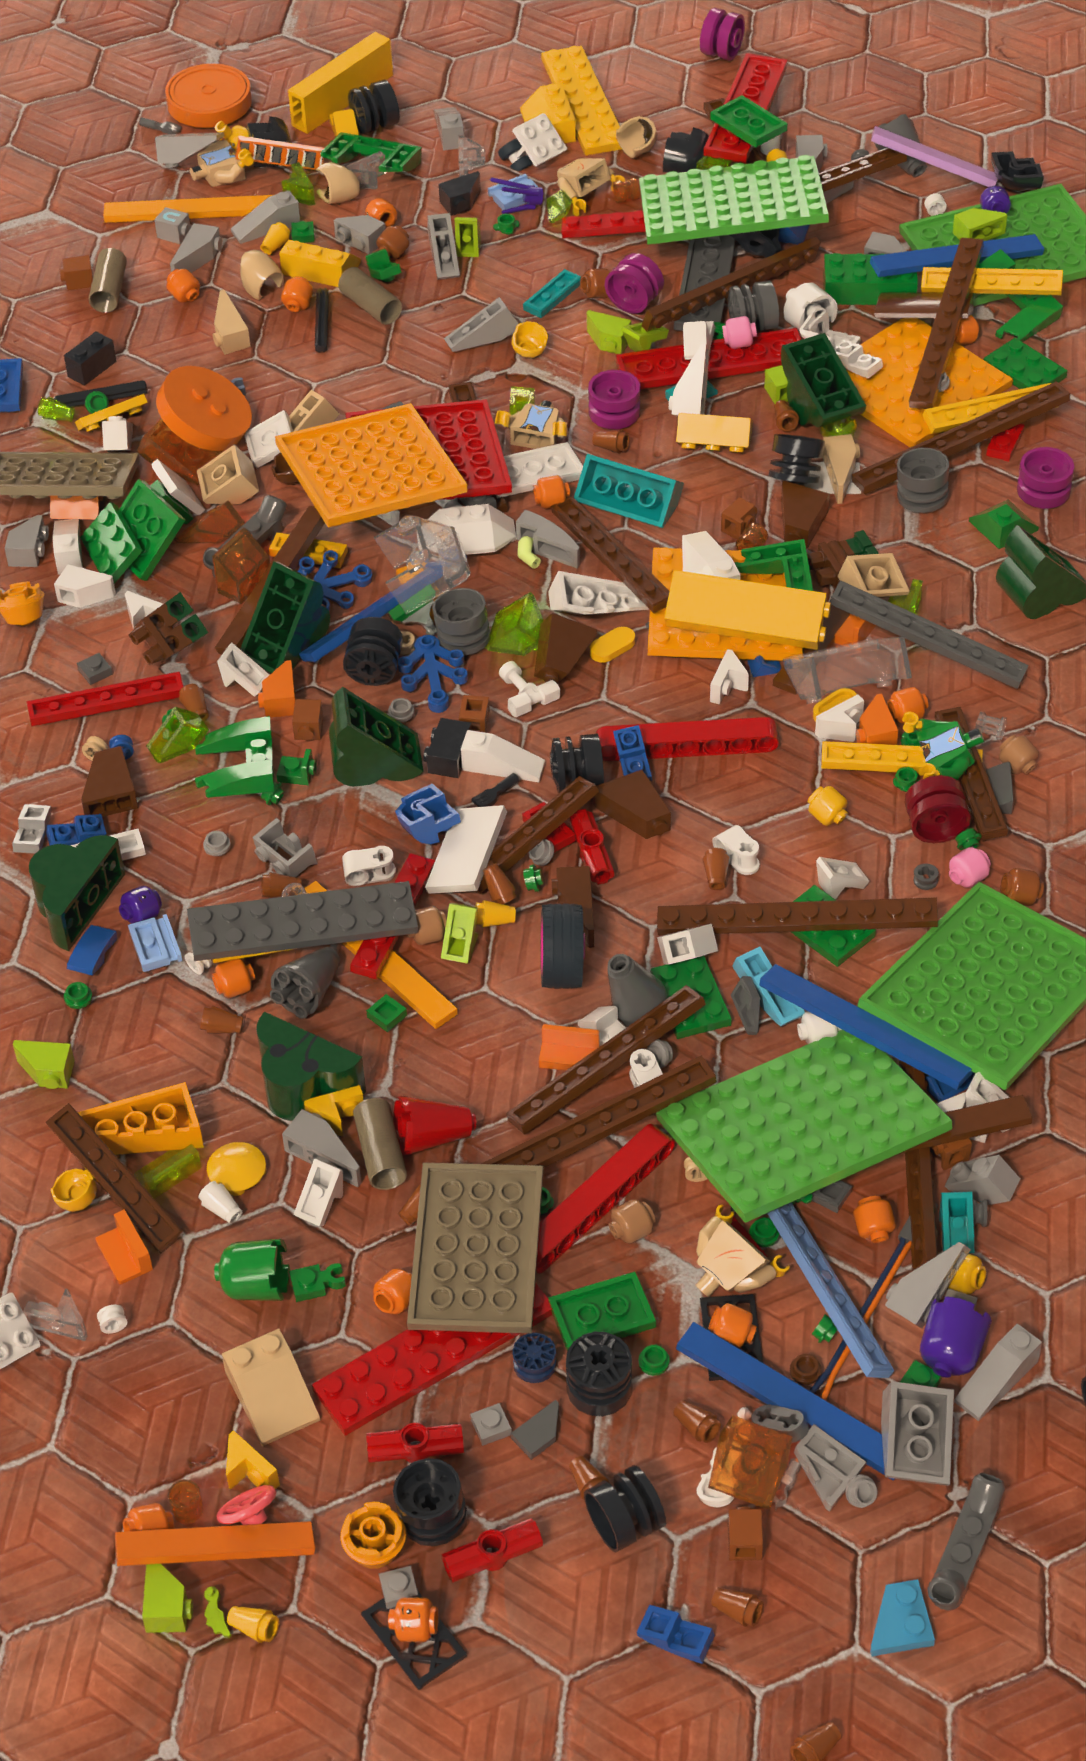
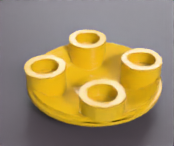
M233 1142L221 1146L210 1156L207 1163V1174L210 1181H216L218 1184L222 1183L233 1196L242 1195L245 1190L256 1185L267 1171L265 1157L257 1147L244 1142Z

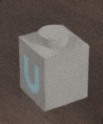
M167 207L154 219L157 238L177 244L183 242L192 227L188 213Z

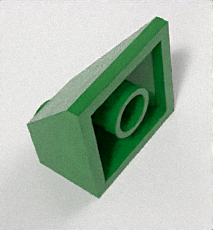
M1009 499L969 517V522L998 549L1005 547L1007 537L1017 525L1030 534L1037 532L1039 529Z

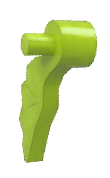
M208 1587L204 1593L209 1603L204 1614L207 1618L206 1625L213 1628L215 1635L222 1634L224 1637L230 1638L231 1634L225 1623L224 1613L218 1608V1602L221 1597L216 1587Z

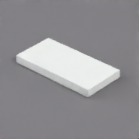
M568 442L506 455L504 459L512 483V493L496 495V497L500 498L532 491L533 485H537V480L543 477L559 475L563 482L579 480L583 465Z
M504 805L456 809L460 815L461 823L447 830L425 886L429 894L478 890L484 875L482 870L487 867L507 814Z

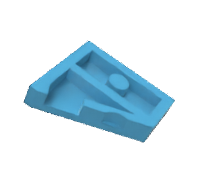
M919 1580L886 1585L871 1643V1657L934 1646L935 1638Z

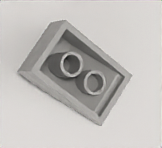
M893 1381L884 1389L882 1395L881 1430L885 1477L950 1485L954 1390Z

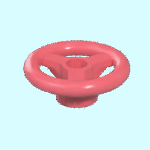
M263 1485L239 1494L220 1508L217 1513L218 1522L221 1524L241 1522L242 1525L262 1524L267 1519L264 1508L276 1497V1489L271 1485Z

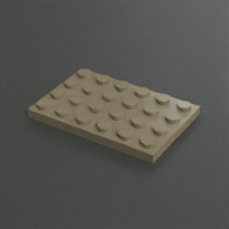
M0 452V495H9L11 498L34 495L35 498L58 496L59 498L66 499L72 496H82L85 499H92L97 496H106L109 499H118L124 496L140 463L139 453Z
M423 1163L407 1318L408 1330L532 1333L543 1166Z

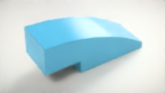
M761 947L753 949L735 959L732 967L738 977L741 979L742 976H751L760 996L761 1008L780 1027L802 1017L805 1013L804 1009L759 986L760 978L773 967Z

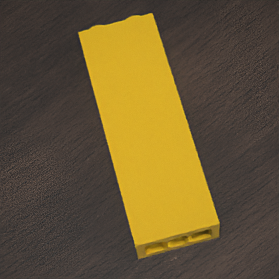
M374 32L290 88L288 95L292 127L308 134L329 120V114L342 111L349 106L348 94L351 89H359L361 86H366L369 89L371 83L383 79L387 80L392 77L391 39Z
M674 570L664 620L667 627L818 650L819 642H824L826 627H823L824 617L829 618L831 603L827 602V594L822 592Z

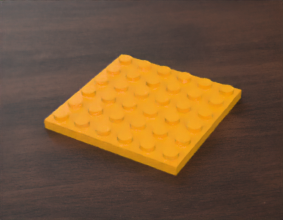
M902 318L860 344L863 347L864 354L882 359L883 367L870 378H865L846 369L866 404L864 413L860 415L910 448L940 434H931L923 417L925 409L909 408V398L932 329L930 325L919 318ZM954 341L945 369L950 385L946 390L938 392L934 407L1000 394L1012 386L1013 379Z
M411 403L275 436L276 446L327 527L339 526L344 523L386 514L391 511L467 492V483Z
M653 548L652 575L670 591L674 570L683 571L682 549ZM724 550L734 563H744L746 558L741 555V550ZM740 573V580L786 587L784 573ZM666 608L656 613L650 610L648 656L723 658L727 649L735 653L738 659L754 660L760 655L764 660H802V647L667 627L664 620Z

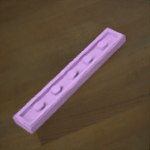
M877 126L874 127L871 138L872 142L987 187L996 185L997 177L992 171Z

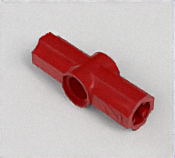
M586 809L577 810L570 816V824L580 849V859L586 866L590 867L591 882H596L598 885L607 883L608 880L614 877V870L604 846V836L599 831L592 812Z
M410 1423L403 1427L402 1430L366 1433L369 1463L401 1459L413 1463L414 1461L431 1456L464 1453L462 1424L425 1427L420 1423ZM414 1441L421 1442L418 1445H410V1443Z
M530 1518L500 1531L495 1529L485 1530L479 1535L478 1540L443 1553L441 1558L449 1580L453 1583L485 1569L488 1571L500 1570L508 1560L542 1547L543 1540L536 1522ZM492 1547L499 1549L497 1552L489 1553L486 1551L487 1549Z

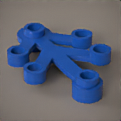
M328 550L323 554V563L313 580L322 585L323 597H325L322 604L326 605L328 610H330L329 600L347 609L353 606V594L349 591L340 593L331 588L352 582L359 587H366L372 581V571L367 565L360 564L352 572L326 578L332 567L338 564V554L333 550ZM311 557L301 558L298 572L305 576L312 573L314 570V560ZM328 557H333L334 560H333V561H329V560H327V558H328ZM308 563V564H310L311 566H310V567H304L303 564ZM349 598L350 601L344 602L342 599Z
M423 635L416 639L414 643L415 650L409 656L399 658L398 670L404 674L410 673L413 670V665L421 658L425 659V662L412 675L407 674L401 678V687L407 692L414 691L417 688V684L428 674L431 693L428 696V707L432 712L442 713L449 707V697L441 689L438 673L452 679L458 685L467 682L468 674L465 668L458 667L453 669L435 660V655L449 661L451 666L457 667L464 663V654L458 649L449 651L441 647L438 638L435 636Z

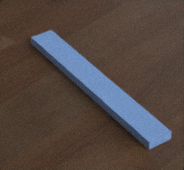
M790 1202L768 1212V1216L865 1376L889 1378L894 1372V1368L793 1204Z

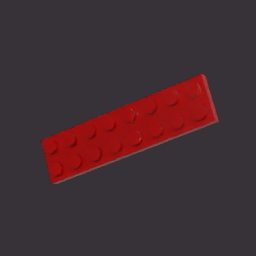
M746 53L724 104L743 95L768 111L786 71L788 60ZM715 123L705 144L703 156L746 163L753 146Z
M790 328L757 333V336L753 337L751 346L732 349L729 344L725 345L724 338L712 340L707 379L765 371V369L781 366L782 345L802 340L798 329ZM684 344L616 354L618 370L634 375L640 383V389L678 384L692 360H685Z
M535 1284L533 1326L553 1315L547 1296L537 1284ZM407 1329L312 1384V1390L344 1436L521 1333Z

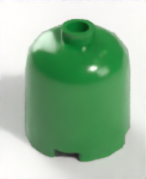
M284 1240L243 1241L232 1243L226 1247L221 1254L219 1263H215L214 1266L215 1280L220 1281L224 1293L234 1300L283 1301L284 1297L281 1293H287L289 1286V1264H283L282 1252H287Z

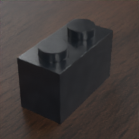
M95 331L64 355L67 376L85 386L116 363L113 340Z
M440 718L437 728L434 727L432 729L431 744L426 746L424 750L423 760L427 762L428 773L459 778L462 770L461 747L467 730L472 731L471 723Z

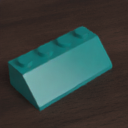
M587 454L574 498L579 503L664 528L678 506L684 483Z

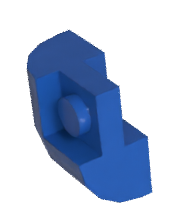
M434 784L425 786L401 798L402 804L395 810L401 826L416 840L424 844L440 842L439 832L447 831L452 826L461 823L459 813L446 802L445 794Z

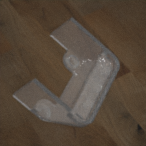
M408 515L403 517L396 525L374 536L375 541L394 569L407 562L406 571L386 581L387 587L406 614L458 586L470 576L471 571L460 536L453 526Z
M905 637L862 640L783 658L785 670L801 700H806L807 704L822 701L821 696L841 688H852L876 683L877 688L893 685L892 680L912 678Z

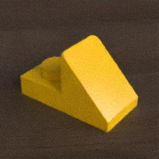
M353 109L336 111L333 114H329L330 124L335 137L340 132L359 135Z
M360 1085L314 1097L304 1101L305 1111L320 1115L328 1122L336 1135L343 1136L340 1118L354 1116V1108L364 1101Z
M233 1430L229 1434L226 1467L229 1489L231 1490L246 1476L256 1487L271 1485L276 1489L280 1485L277 1469Z

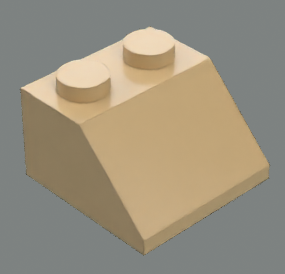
M235 444L197 470L202 498L206 504H241L259 492L252 460Z
M893 553L847 556L838 574L839 580L876 597L908 595L910 592Z

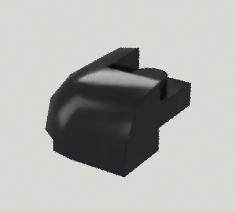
M269 116L268 123H247L246 129L251 138L292 143L287 125L278 117ZM253 161L254 167L281 166Z
M694 127L691 134L672 132L670 138L667 137L665 145L663 172L675 171L681 173L688 172L690 169H707L712 157L703 155L709 135L703 130Z
M1013 151L991 153V163L999 182L1007 189L1020 191L1037 190L1042 187L1044 176L1040 164H1036L1034 158L1016 159Z

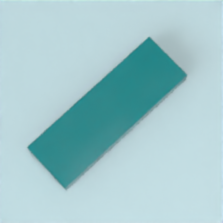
M564 269L523 303V310L539 318L544 317L580 286L581 276Z

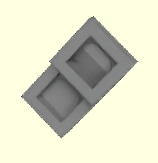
M24 804L18 818L19 829L12 842L13 852L35 854L42 849L47 825H49L51 806Z

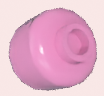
M747 316L730 318L726 321V325L722 326L725 345L729 344L732 349L751 346L753 337L757 336L755 322L750 323Z
M973 847L964 849L953 856L949 862V876L951 880L965 888L975 886L989 875V867L991 865L989 857L980 849Z

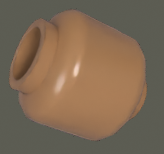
M1012 735L999 747L1001 751L999 759L1002 763L1010 762L1011 773L1015 775L1022 772L1029 774L1038 765L1036 760L1039 752L1025 736L1016 737Z
M435 906L416 909L418 933L407 934L408 938L413 937L418 945L442 940L446 928L444 912L439 911Z
M631 1199L612 1210L611 1222L608 1226L615 1239L620 1238L625 1243L632 1244L652 1232L655 1216L646 1202L641 1203L639 1200Z

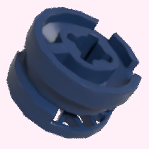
M528 1333L515 1342L512 1350L514 1371L520 1379L529 1383H541L554 1374L557 1366L555 1344L549 1337L540 1333Z

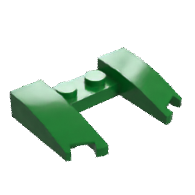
M340 132L321 151V157L341 164L350 161L359 153L363 156L374 155L384 159L379 166V172L411 171L421 164L422 147Z
M1000 249L981 262L977 268L1015 269L1016 262ZM974 293L973 300L982 294ZM1006 294L1022 310L996 331L995 336L1002 339L1005 333L1017 336L1018 340L1024 342L1060 319L1063 306L1052 295Z
M804 539L742 549L741 555L746 558L744 563L735 562L739 573H784L786 587L813 591Z
M270 716L248 719L222 727L206 734L205 741L195 747L196 755L246 750V763L225 767L195 778L197 788L209 787L205 791L207 798L274 792L273 741Z

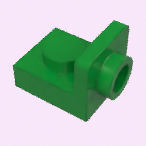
M306 749L304 758L282 756L276 774L277 782L309 785L310 777L315 775L317 769V760L313 759L312 749Z

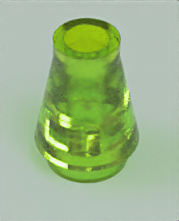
M50 396L48 398H41L38 406V415L42 416L43 419L69 422L73 420L74 408Z

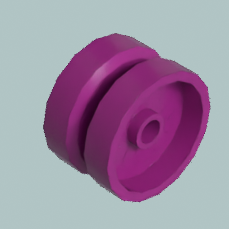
M712 8L708 12L701 29V52L709 56L718 54V57L721 59L733 60L738 54L745 31L744 16L735 12L727 14L723 9Z
M638 253L626 255L605 278L606 293L612 303L619 309L634 314L642 312L662 291L664 286L663 275L657 264L649 257Z
M607 370L593 376L588 386V411L592 422L606 429H621L635 423L640 416V383L638 379L631 373L622 370Z
M1038 447L1027 451L1022 456L1017 482L1018 496L1025 503L1037 508L1047 509L1063 505L1069 499L1075 467L1073 459L1067 453L1057 448Z

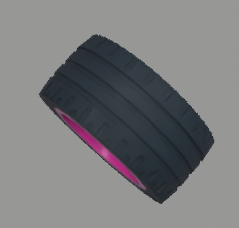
M542 905V987L557 989L582 987L583 959H585L582 905Z

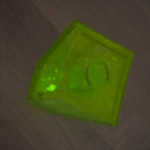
M529 592L496 613L490 631V641L485 646L488 651L524 656L531 651L537 650L540 625L544 620L534 594Z

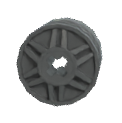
M770 280L754 283L752 293L747 284L741 285V288L738 286L730 287L728 295L730 318L747 316L750 323L755 322L760 331L778 328L779 306L775 288Z
M916 448L905 452L898 459L897 498L900 505L913 512L926 513L940 509L947 503L949 496V461L947 456L941 451L932 448Z
M456 588L439 595L434 601L432 609L440 646L449 651L454 649L461 650L464 656L484 649L491 637L484 596L470 588Z

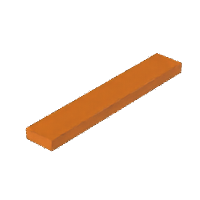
M311 1521L115 1532L117 1566L314 1555L315 1551Z

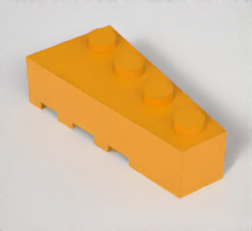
M186 1082L77 1112L115 1155L204 1148L199 1122Z

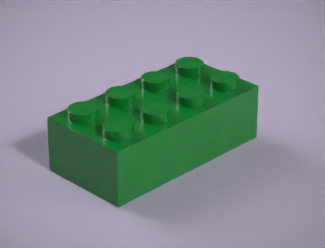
M883 253L824 254L823 286L824 291L832 296L837 305H876L881 293H917V272L878 277L870 264L871 256L883 255Z

